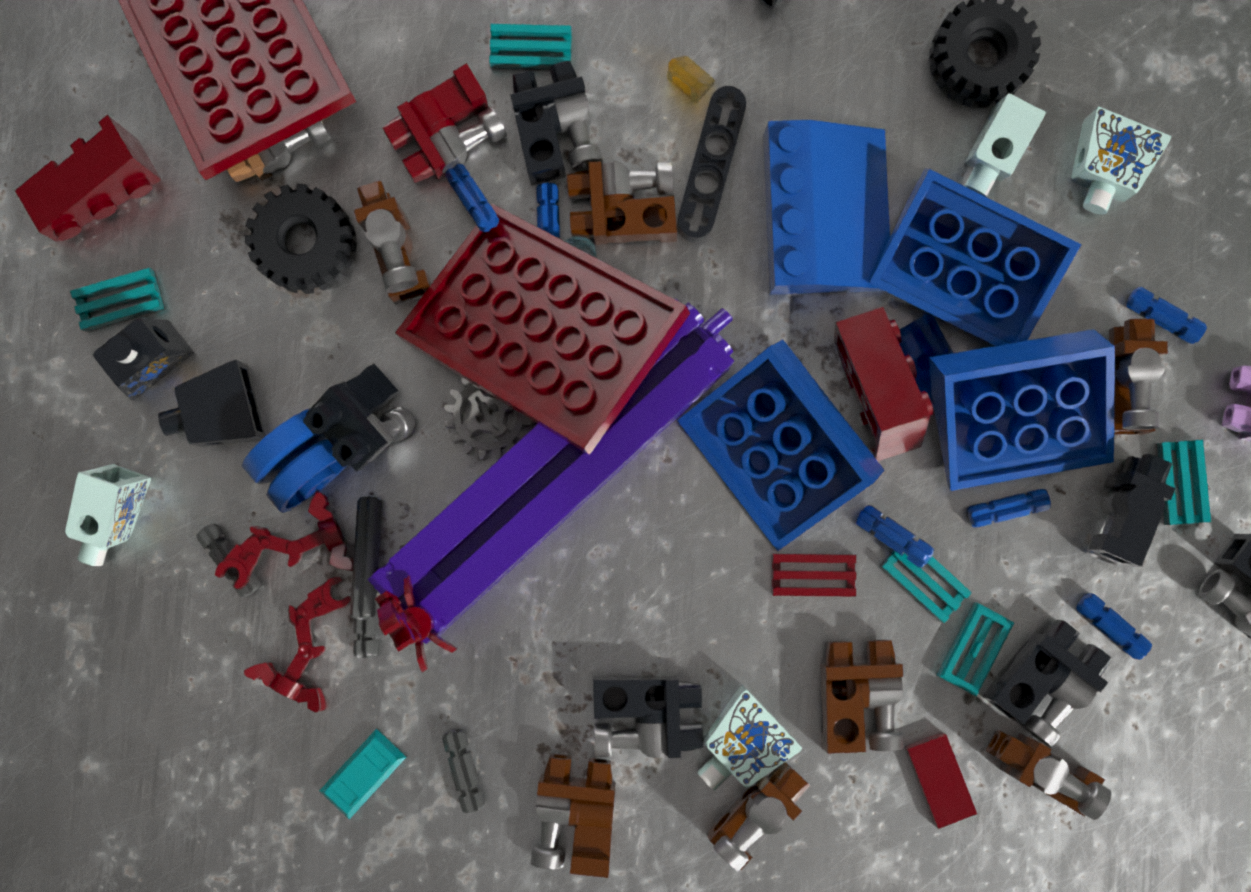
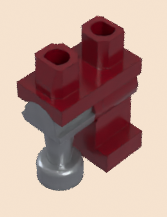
M467 63L454 70V76L438 86L417 95L410 102L406 101L397 106L400 115L382 127L395 151L413 140L419 147V151L402 160L414 183L427 179L434 174L438 181L445 178V173L448 169L454 168L459 163L465 164L467 152L488 137L492 142H497L507 136L506 130L492 107L488 108L486 94ZM479 114V123L459 132L456 126Z

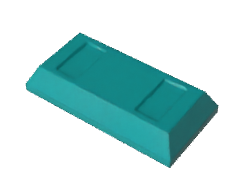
M376 728L319 792L350 819L407 756Z

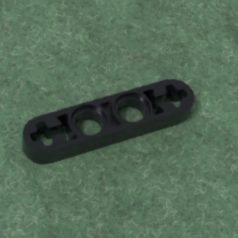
M734 86L718 88L713 93L709 102L677 221L680 235L690 242L705 240L710 235L715 223L746 110V98L741 90ZM726 98H730L733 100V107L739 110H731L727 126L719 124L722 107L717 105V103L723 104ZM720 135L727 140L728 150L724 154L714 155L707 150L706 140L710 136ZM703 173L713 175L718 182L717 189L709 194L700 192L695 186L696 177ZM690 197L699 203H705L701 221L707 223V226H699L697 232L689 230L690 223L684 221L685 218L693 217L697 202H689ZM713 203L714 206H713V208H710V207H709L708 205H706V204Z

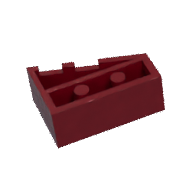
M108 114L98 122L102 128L100 132L87 142L83 138H78L70 145L74 152L59 165L56 161H50L15 190L38 232L56 242L75 237L81 232V227L93 220H101L111 216L116 212L117 206L129 199H138L147 195L153 189L152 186L161 181L160 176L138 139Z
M883 307L837 321L834 332V343L850 389H855L864 411L858 413L862 425L869 424L876 440L875 449L871 450L877 461L921 448L930 415H933L932 403L927 392H920L916 384L917 370L914 361L910 355L904 356L899 345L902 341L899 327L894 319H888Z

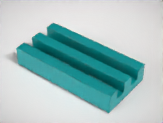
M490 25V68L550 69L549 67L553 64L564 61L571 62L572 26ZM500 38L563 39V41L500 40ZM499 50L563 52V57L499 55Z
M151 268L70 291L71 297L76 301L77 305L74 306L75 312L80 316L81 321L78 322L80 330L85 332L165 309L155 272ZM146 281L148 284L142 287L131 289L125 292L107 296L94 301L87 302L86 300L88 298L123 289ZM151 295V301L91 318L90 312Z
M1203 440L1156 443L1158 457L1171 463V451L1176 450L1178 489L1182 506V516H1178L1174 491L1172 499L1165 501L1163 512L1164 525L1211 522ZM1188 449H1189V455H1190V465H1191V476H1192V486H1193L1195 515H1194V509H1193V499H1192V489H1191V479H1190ZM1172 465L1165 484L1175 488Z
M893 551L880 567L941 623H945L950 618L949 615L961 606L960 603L972 594L967 587L933 556L926 565L956 592L953 597L924 570L906 559L908 556L905 553L901 556ZM898 560L946 603L942 609L894 566Z
M974 602L936 676L977 697L1015 622ZM981 615L985 616L956 674H951ZM996 622L1000 625L973 678L968 683L964 680L992 625Z

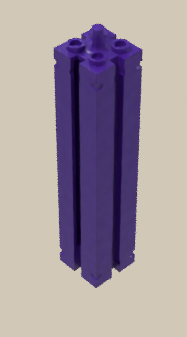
M687 302L685 305L690 315L590 455L537 424L391 557L386 565L379 568L367 580L380 594L388 591L397 596L401 602L400 605L405 610L408 609L404 596V579L410 575L416 606L423 607L431 613L434 620L432 631L441 636L729 372L730 367L735 362L730 357L734 351L718 333L733 320L732 316L724 308H721L701 326L705 321L693 305ZM427 637L423 642L428 644L431 640Z

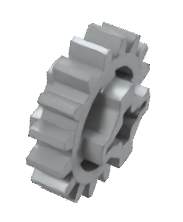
M462 378L461 381L465 389L462 392L451 389L449 392L456 399L455 405H444V410L453 414V419L444 422L445 427L457 430L451 437V441L456 444L464 440L466 443L462 452L467 455L476 448L478 449V458L485 461L488 451H493V455L499 460L503 456L502 449L507 448L510 450L515 445L514 442L517 439L521 440L526 435L522 431L524 426H534L535 422L517 411L516 424L510 432L507 428L508 415L514 409L497 398L486 397L482 393V389ZM469 400L472 404L470 417L463 423V409ZM479 401L492 410L499 408L495 417L500 431L487 421L480 422L484 418V413ZM481 433L493 434L498 442L483 443L473 439V437Z

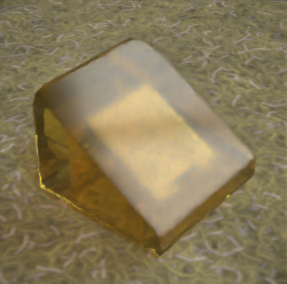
M687 56L672 58L668 63L667 79L694 103H698L715 83L714 78Z

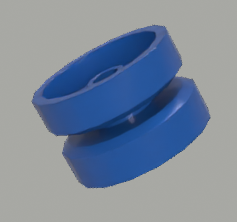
M309 409L294 415L266 435L248 453L242 463V467L255 483L266 484L271 482L266 496L281 513L291 511L306 502L332 482L347 467H342L332 456L333 445L323 434H313L303 423V419L307 416L306 413Z

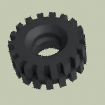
M969 0L967 5L962 1L956 5L952 13L949 12L932 40L934 44L930 48L929 58H934L930 66L932 75L940 74L936 84L940 90L946 85L951 89L947 95L950 99L955 101L958 95L965 97L962 105L971 107L975 101H979V108H986L993 101L998 103L1008 93L1014 95L1031 76L1034 66L1039 61L1040 53L1035 52L1041 46L1040 36L1032 37V34L1038 27L1034 20L1029 23L1025 22L1024 18L1029 12L1023 6L1016 12L1011 8L1015 2L1014 0H1005L1003 4L997 3V0H985L984 2L981 0ZM977 39L991 43L998 52L997 62L990 67H982L974 63L968 55L970 43Z
M297 184L296 190H293L289 185L280 186L281 194L276 196L272 191L265 194L264 197L268 202L263 207L257 202L252 208L257 214L255 220L247 219L245 226L251 231V235H244L245 244L251 248V252H248L249 258L258 266L256 269L279 287L282 286L290 292L297 293V290H301L305 294L314 293V288L317 287L324 291L331 287L328 283L329 281L335 279L339 282L344 277L341 273L344 266L350 269L353 263L350 253L356 252L357 243L353 240V236L356 235L354 226L350 223L349 216L331 195L327 196L323 190L317 187L311 190L306 184ZM299 223L310 225L316 234L314 246L303 254L292 253L285 244L287 231L293 225Z

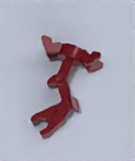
M317 492L310 502L308 512L319 520L317 522L318 531L298 540L290 541L272 536L266 527L252 526L250 531L253 534L241 545H235L225 559L217 566L215 576L223 578L229 568L235 567L239 571V578L233 587L241 590L249 582V578L264 549L289 554L287 564L289 567L297 565L302 559L304 552L322 544H325L328 551L331 552L329 564L336 568L353 571V559L346 557L348 548L334 514L326 510L330 505L328 498L322 493Z
M409 575L404 579V596L408 609L403 610L399 598L388 591H385L374 600L379 606V609H377L378 624L382 633L385 636L387 634L390 635L398 652L408 645L415 643L416 658L423 673L428 669L424 653V639L428 637L436 645L451 653L458 648L432 631L434 628L433 617L427 609L416 606Z
M333 577L327 580V582L308 593V598L297 608L289 605L288 618L289 622L295 626L299 648L286 673L277 671L273 662H265L245 669L244 675L253 680L262 679L265 686L298 703L307 702V708L315 713L326 710V698L322 688L306 689L307 685L299 679L310 660L318 658L326 650V646L314 647L311 620L351 605V596L344 597L342 600H336L332 594L334 587L344 582L343 578Z

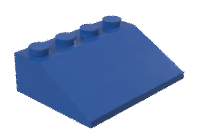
M817 120L768 121L763 135L770 295L884 291L870 284L869 281L890 238L885 129Z
M924 168L903 208L869 283L995 346L1027 341L1082 244L931 169Z
M1091 329L929 357L931 396L947 485L950 491L1114 462L1115 346L1096 330Z
M783 339L764 350L677 420L777 551L872 485L885 471Z

